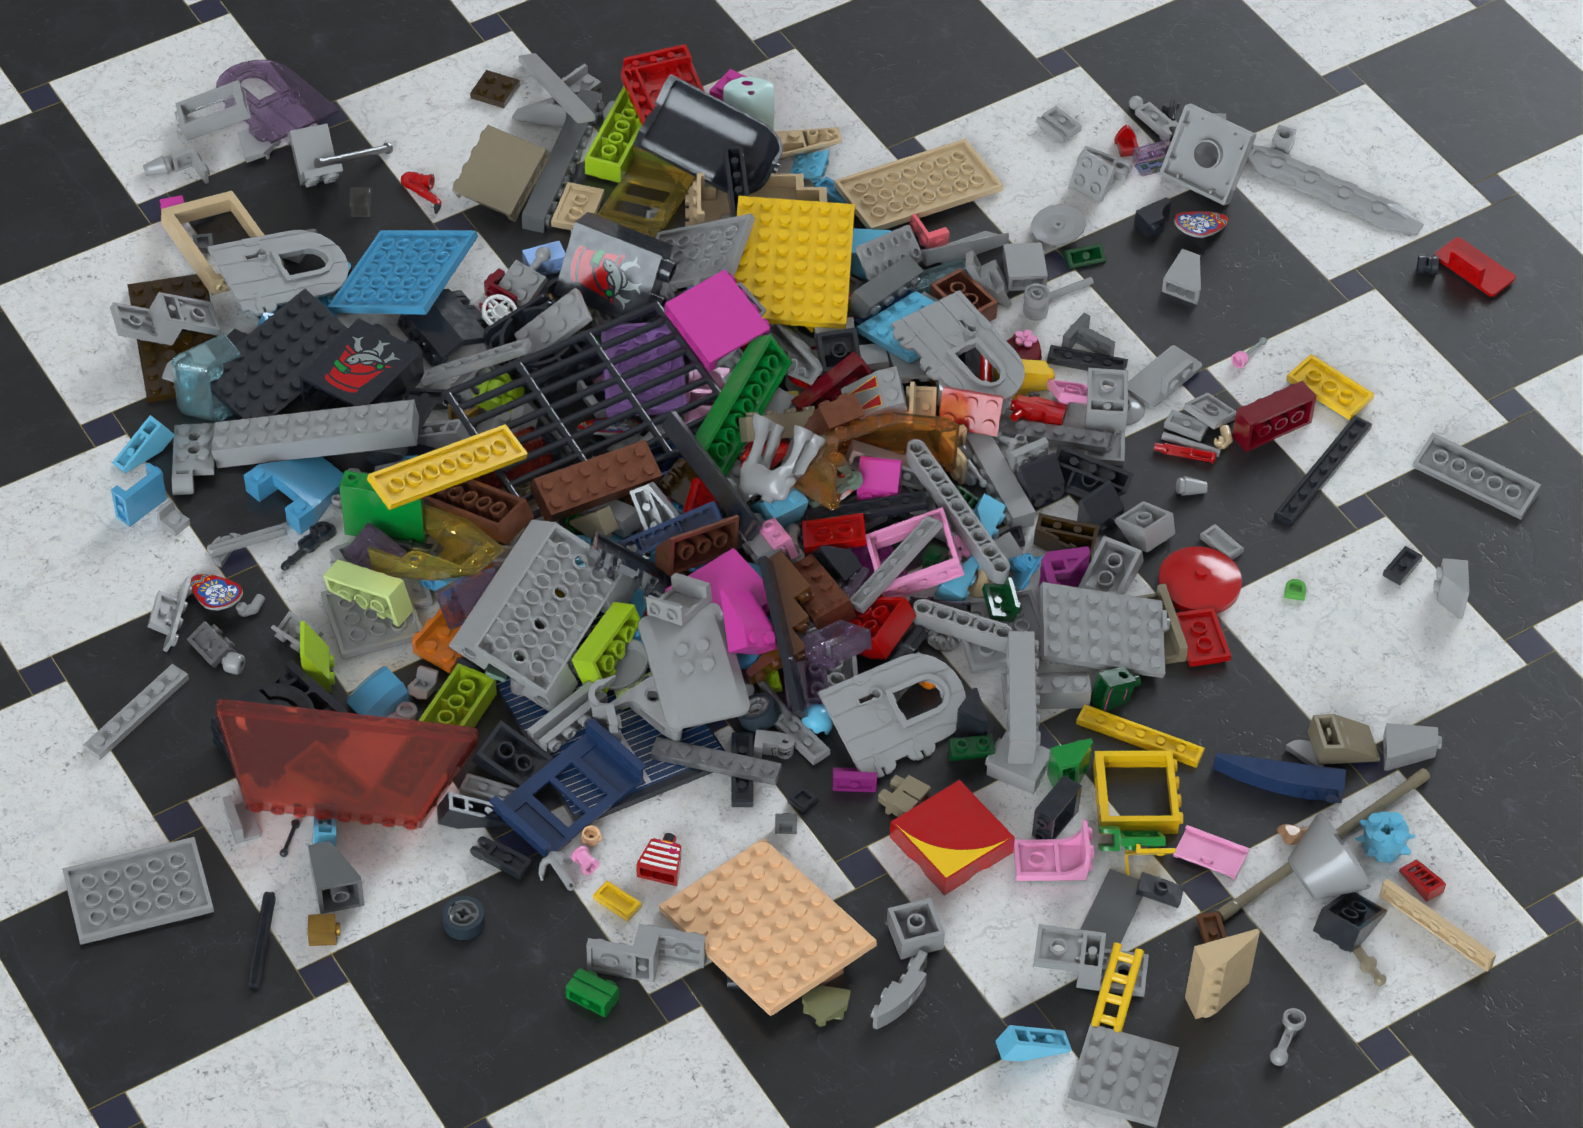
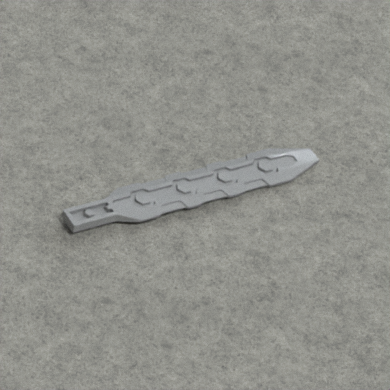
M1252 145L1246 162L1260 174L1291 185L1300 192L1322 199L1331 206L1340 210L1344 209L1383 229L1417 235L1423 228L1424 224L1398 203L1358 188L1357 185L1329 175L1324 170L1292 158L1291 155L1275 148Z

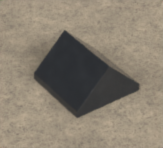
M973 688L958 708L955 735L961 738L987 735L989 721L977 688Z

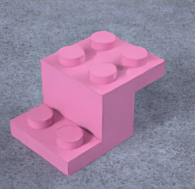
M719 366L709 372L721 391L725 385L721 379L730 372V367ZM697 369L689 372L688 383L702 378ZM706 384L686 393L687 403L712 393L709 386ZM716 400L688 413H684V423L687 424L707 415Z

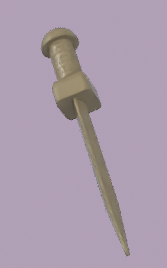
M1361 946L1355 949L1353 953L1360 961L1359 968L1363 973L1369 972L1374 979V984L1383 986L1387 978L1376 968L1377 960L1375 957H1369Z

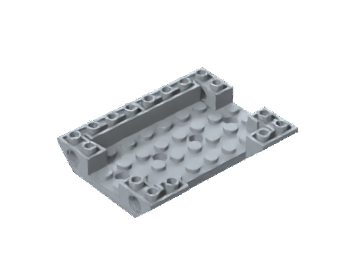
M531 520L449 644V647L484 670L489 663L525 686L521 694L550 712L568 698L578 684L567 665V661L599 611L605 614L613 602L626 604L630 602L635 594V591L632 590L633 580L631 577L618 571V566H616L611 578L606 576L607 569L603 567L599 572L594 570L599 556L595 559L588 555L590 547L588 543L556 522ZM575 559H581L585 566H578L575 563ZM555 590H561L565 597H557ZM534 622H542L544 629L536 628ZM514 653H520L524 657V661H517L514 658Z

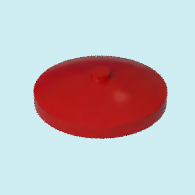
M1197 546L1183 548L1170 554L1160 567L1158 585L1166 584L1173 606L1182 612L1214 607L1216 614L1230 608L1237 601L1241 591L1242 577L1237 565L1228 556L1211 548Z

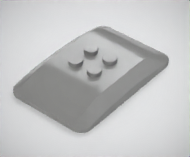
M709 603L683 626L650 615L640 619L638 623L640 636L664 718L670 728L682 729L743 716L749 711L750 701L736 653L728 652L724 616L719 605Z

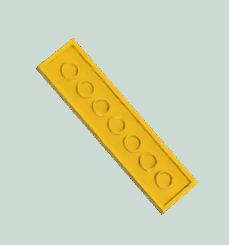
M504 424L368 474L367 480L388 509L391 510L527 458L528 453L507 425Z

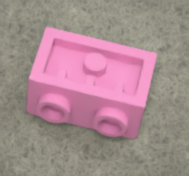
M775 517L762 524L763 527L759 533L773 550L781 548L782 552L787 554L791 560L799 556L792 538Z

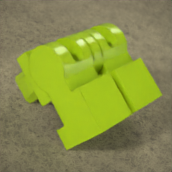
M505 373L477 385L480 393L473 395V398L511 382L510 375ZM520 386L476 406L489 411L522 397L525 389Z

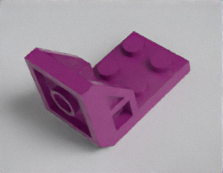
M1089 547L1047 552L1041 559L1039 590L1042 582L1078 588L1089 566Z

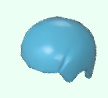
M823 704L809 705L807 707L808 717L802 718V723L807 728L812 729L815 734L824 731L828 735L834 723Z

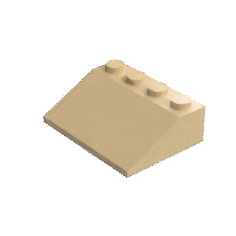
M1258 929L1194 946L1185 999L1195 1019L1201 1017L1208 1018L1217 1013L1249 984L1260 933Z

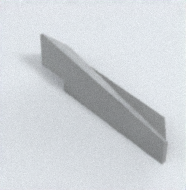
M983 231L939 247L921 250L922 261L925 266L938 262L944 266L965 259L966 253L971 250L976 255L1003 246V244H1008L1009 233L996 234Z

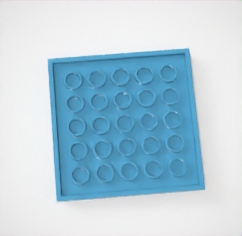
M380 230L328 305L329 311L357 314H427L478 238L476 231Z

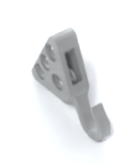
M616 675L599 679L590 686L588 702L591 708L599 705L613 704L615 711L624 707H630L669 740H681L683 728L672 729L666 724L652 676L632 687L610 703L599 702L595 695L598 691L605 689L615 682ZM649 698H656L657 700L650 701Z

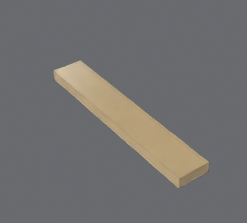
M1389 879L1382 883L1379 894L1381 898L1488 972L1493 967L1496 954Z

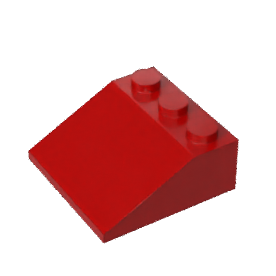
M878 597L864 613L854 610L856 617L834 629L827 637V640L835 645L855 644L856 653L869 659H886L916 618V614L906 597Z

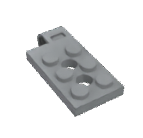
M215 423L174 425L173 495L194 494V476L214 475L215 460L211 449Z

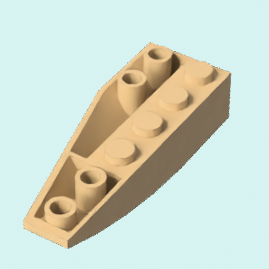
M839 127L774 131L780 138L783 146V152L779 160L816 152L842 142Z

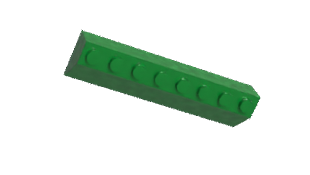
M771 334L759 336L750 341L695 435L725 476L728 475L746 443L741 442L739 418L746 417L745 413L758 412V415L762 416L792 364Z

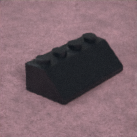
M408 395L404 400L399 399L398 401H415L419 414V433L438 401L433 398ZM411 446L370 451L366 459L375 466L400 461L405 457Z

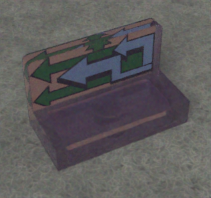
M1169 140L1134 148L1132 163L1142 177L1160 172L1171 144Z

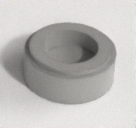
M402 702L396 707V717L400 722L410 723L417 718V707L414 703Z

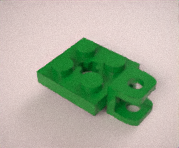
M1098 826L1100 833L1112 834V843L1098 844L1100 851H1120V845L1124 846L1126 850H1136V844L1146 846V849L1166 846V837L1160 830H1120L1118 826Z

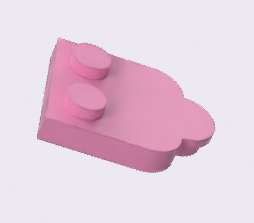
M1048 379L1047 388L1060 403L1070 404V402L1087 404L1086 385L1077 382Z

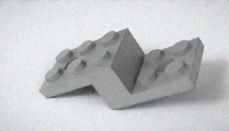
M159 292L149 309L115 302L110 306L117 334L122 337L173 345L182 329L218 335L221 331L213 303Z
M1088 368L1084 429L1111 433L1112 439L1107 453L1084 450V454L1113 466H1124L1128 370ZM1104 385H1110L1112 388H1105Z
M639 924L633 946L588 938L586 945L587 970L652 983L655 980L659 961L704 968L706 961V935L696 932L678 931L674 928L666 929L651 924Z
M1039 924L1033 966L1078 972L1076 988L1100 991L1112 949H1105L1106 933ZM1061 945L1064 947V950L1056 951L1053 949V946ZM1120 951L1134 955V952ZM1143 954L1132 993L1133 996L1144 997L1149 954ZM1118 960L1115 972L1118 973L1122 969L1129 972L1131 964ZM1112 981L1109 992L1123 994L1125 984Z

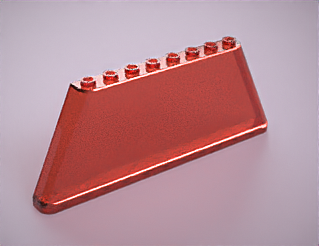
M226 699L218 700L215 708L217 721L245 809L255 813L269 811L275 815L287 813L300 818L315 816V818L320 820L334 818L340 822L359 821L364 825L378 823L385 827L404 826V828L409 830L422 828L478 743V730L468 726Z

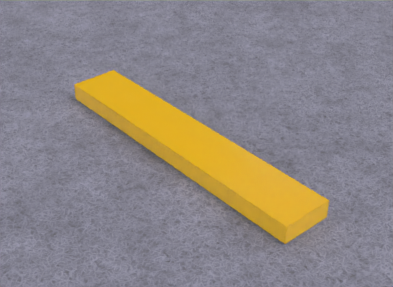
M1084 704L1076 721L1077 725L1149 751H1172L1173 759H1177V761L1197 768L1205 750L1204 747Z

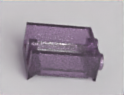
M838 620L803 637L805 659L836 669L838 663L866 649H872L870 630L843 620Z

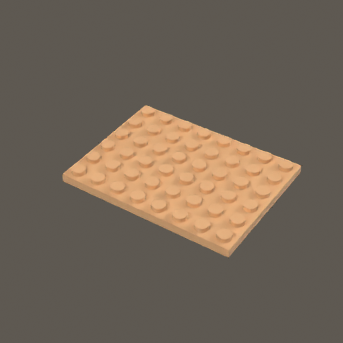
M764 838L659 905V911L680 931L706 935V956L770 1016L877 946L876 939Z

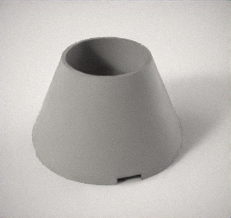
M1322 813L1316 815L1287 860L1291 868L1314 900L1369 889L1371 885H1368L1370 881L1346 843H1343L1337 835L1338 832Z

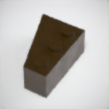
M1039 513L1033 544L1048 552L1089 547L1090 565L1096 551L1100 526Z

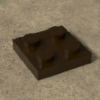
M486 70L470 92V98L504 109L519 88L520 80Z

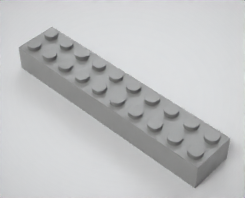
M406 400L215 422L211 452L217 468L417 446L419 414L415 401Z

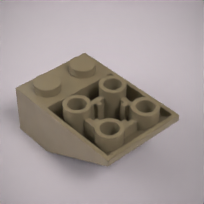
M1336 714L1313 715L1307 732L1318 765L1380 761L1369 725Z

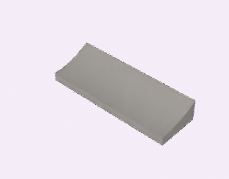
M1433 432L1413 462V468L1520 520L1541 491V484Z

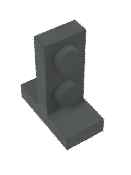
M1083 313L1063 335L1062 347L1072 348L1077 343L1095 353L1114 356L1116 342L1089 329L1091 316Z

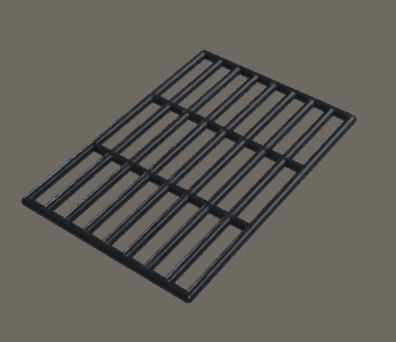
M655 301L445 390L443 395L470 436L479 434L474 427L475 425L538 399L542 408L505 424L512 430L548 414L553 423L520 436L517 440L523 445L557 429L563 438L529 452L527 458L494 471L508 493L530 502L534 500L532 492L519 496L515 488L577 460L579 462L588 460L586 456L646 430H649L654 437L646 441L649 449L659 445L664 454L654 458L657 465L682 455L677 448L671 449L667 443L670 438L666 433L661 434L656 427L664 423L671 411L651 419L646 410L707 384L712 393L671 410L672 412H677L680 416L716 400L721 390L695 352L667 317L661 303ZM654 310L661 317L601 344L595 338L597 334ZM664 325L671 332L611 359L605 352L607 349ZM586 339L592 346L587 350L532 373H529L525 365ZM673 340H677L681 346L677 350L621 374L615 367L617 364ZM596 354L602 361L597 365L541 389L535 382L539 378ZM683 355H687L692 362L631 389L625 382V380ZM515 369L522 376L460 404L454 397L458 393ZM606 369L612 375V378L551 404L545 397L547 394ZM697 369L702 376L700 379L642 404L636 398V395L693 370ZM525 384H528L532 390L527 395L470 419L464 412L466 409ZM616 384L622 390V393L562 419L555 412L560 408ZM626 399L633 406V408L573 434H570L566 428V425ZM637 414L644 422L582 450L576 443L577 440ZM707 415L687 423L686 425L690 431L700 427ZM566 445L573 452V454L511 481L504 473ZM540 509L532 511L534 515L532 520L542 517Z

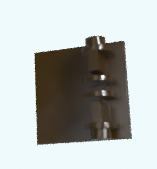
M680 458L656 486L664 495L685 506L692 480L699 478V476L685 458Z

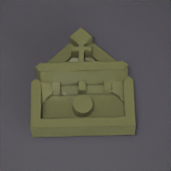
M817 985L803 995V1013L814 1017L819 1027L825 1026L826 1021L832 1019L842 1020L844 1011H847L851 990Z

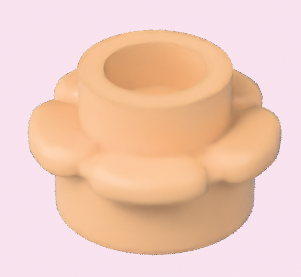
M587 826L581 832L580 840L588 846H595L602 840V834L596 826Z

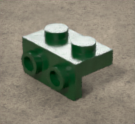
M1007 577L1004 584L984 583L982 592L989 618L995 621L1014 622L1017 614L1021 611V603L1018 601L1017 588L1013 583L1012 577Z
M992 734L949 739V761L985 758L988 755L995 754Z

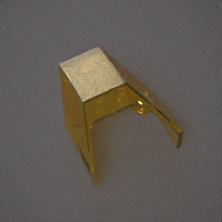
M424 504L426 533L445 548L439 555L435 557L421 551H411L401 558L373 547L368 548L373 571L382 572L385 575L397 578L431 581L477 575L504 552V548L469 519ZM412 557H420L415 561H409Z

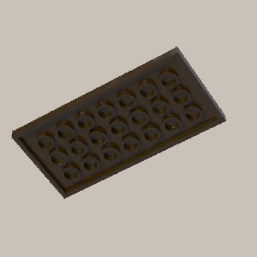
M197 274L127 284L131 306L149 309L159 292L211 302L209 291ZM182 329L173 345L137 339L147 403L211 393L199 381L193 386L186 387L181 380L172 382L162 379L168 362L200 344H204L215 360L219 359L221 352L218 336Z

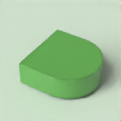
M1299 579L1289 580L1285 585L1284 598L1305 601V583Z

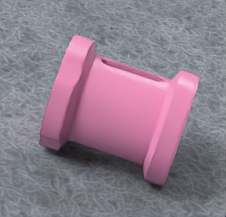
M586 846L578 847L571 855L572 861L578 863L581 867V872L585 875L592 874L599 867V861L589 854V849Z

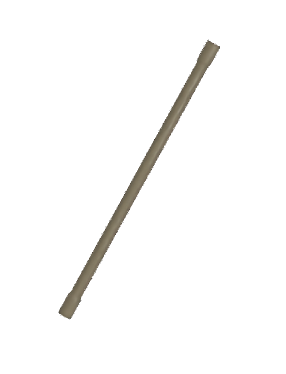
M1424 768L1417 771L1401 785L1336 829L1337 835L1342 839L1361 826L1359 823L1361 820H1368L1372 813L1381 812L1411 790L1430 779L1429 772ZM1289 862L1234 900L1229 901L1215 912L1219 911L1222 922L1294 871Z

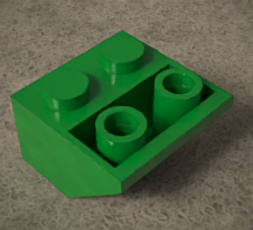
M1091 738L1050 748L1047 775L1053 787L1063 775L1080 784L1090 765L1093 744Z

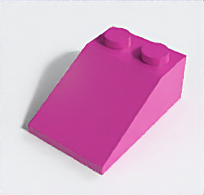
M728 589L720 590L728 652L760 655L777 649L774 628L754 593Z

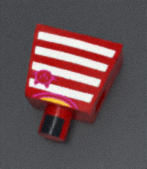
M665 833L662 840L653 838L649 841L636 864L638 878L673 886L678 885L682 846L675 843L677 838L674 834Z

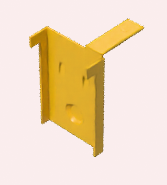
M1136 844V851L1125 849V874L1129 876L1128 855L1164 856L1176 853V848L1141 849L1140 844Z

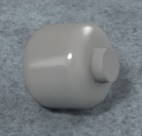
M229 652L222 659L224 671L239 675L245 666L244 655Z

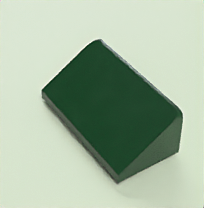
M1102 243L1065 250L1062 253L1069 269L1106 262Z

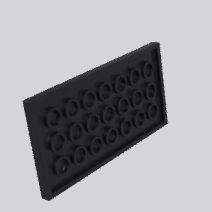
M305 288L201 372L197 380L239 420L278 415L301 396L299 375L348 328Z

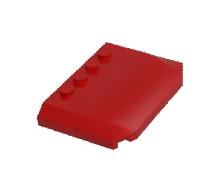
M686 44L624 58L621 80L641 125H643L649 113L651 114L654 107H657L654 103L670 74L704 91L693 67L692 56Z

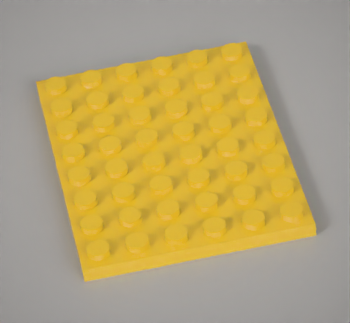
M750 196L738 197L737 216L752 213L756 219L734 278L737 283L742 282L766 309L762 318H765L769 324L846 329L855 204Z

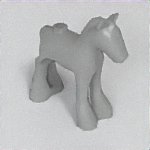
M754 414L752 424L755 431V440L751 452L741 467L740 484L737 486L731 478L727 479L745 503L751 498L761 495V500L773 504L774 500L782 501L787 498L795 483L805 473L820 448L824 446L826 439L808 429L794 425V446L790 457L784 465L775 470H769L785 428L768 418ZM766 439H767V440H768V441H767V445H766V448H765V450H764V453H763V455H762V457H761V454H762V451H763V448H764V445H765V442H766ZM719 505V510H723V508Z

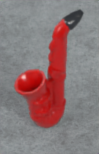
M410 171L404 173L401 176V184L406 189L414 191L417 195L434 204V213L437 214L441 209L442 201L435 194L433 195L432 192H429L434 187V174L424 175Z

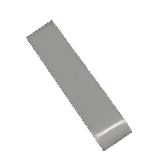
M919 599L914 603L913 611L916 614V618L913 622L915 625L997 651H1006L1008 632L1012 631L1009 625L926 599Z

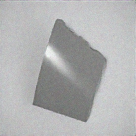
M974 251L967 252L965 268L972 279L997 300L998 303L1006 307L1011 306L1012 303L1007 296L1008 288L1005 277L997 261L993 260L981 266Z

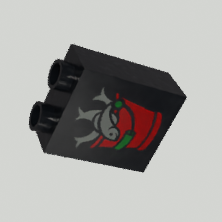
M587 212L574 223L554 293L564 297L576 288L580 291L586 306L616 318L655 301H659L664 308L667 298L659 293L662 283L669 284L677 268V261L670 259L674 245ZM654 310L628 322L631 324L646 323L651 317L659 319L660 316Z
M358 318L299 375L302 403L319 411L397 402L399 399L403 400L406 389L415 388L421 382L424 375V353L418 344L411 340L404 342L396 338L383 325H371Z

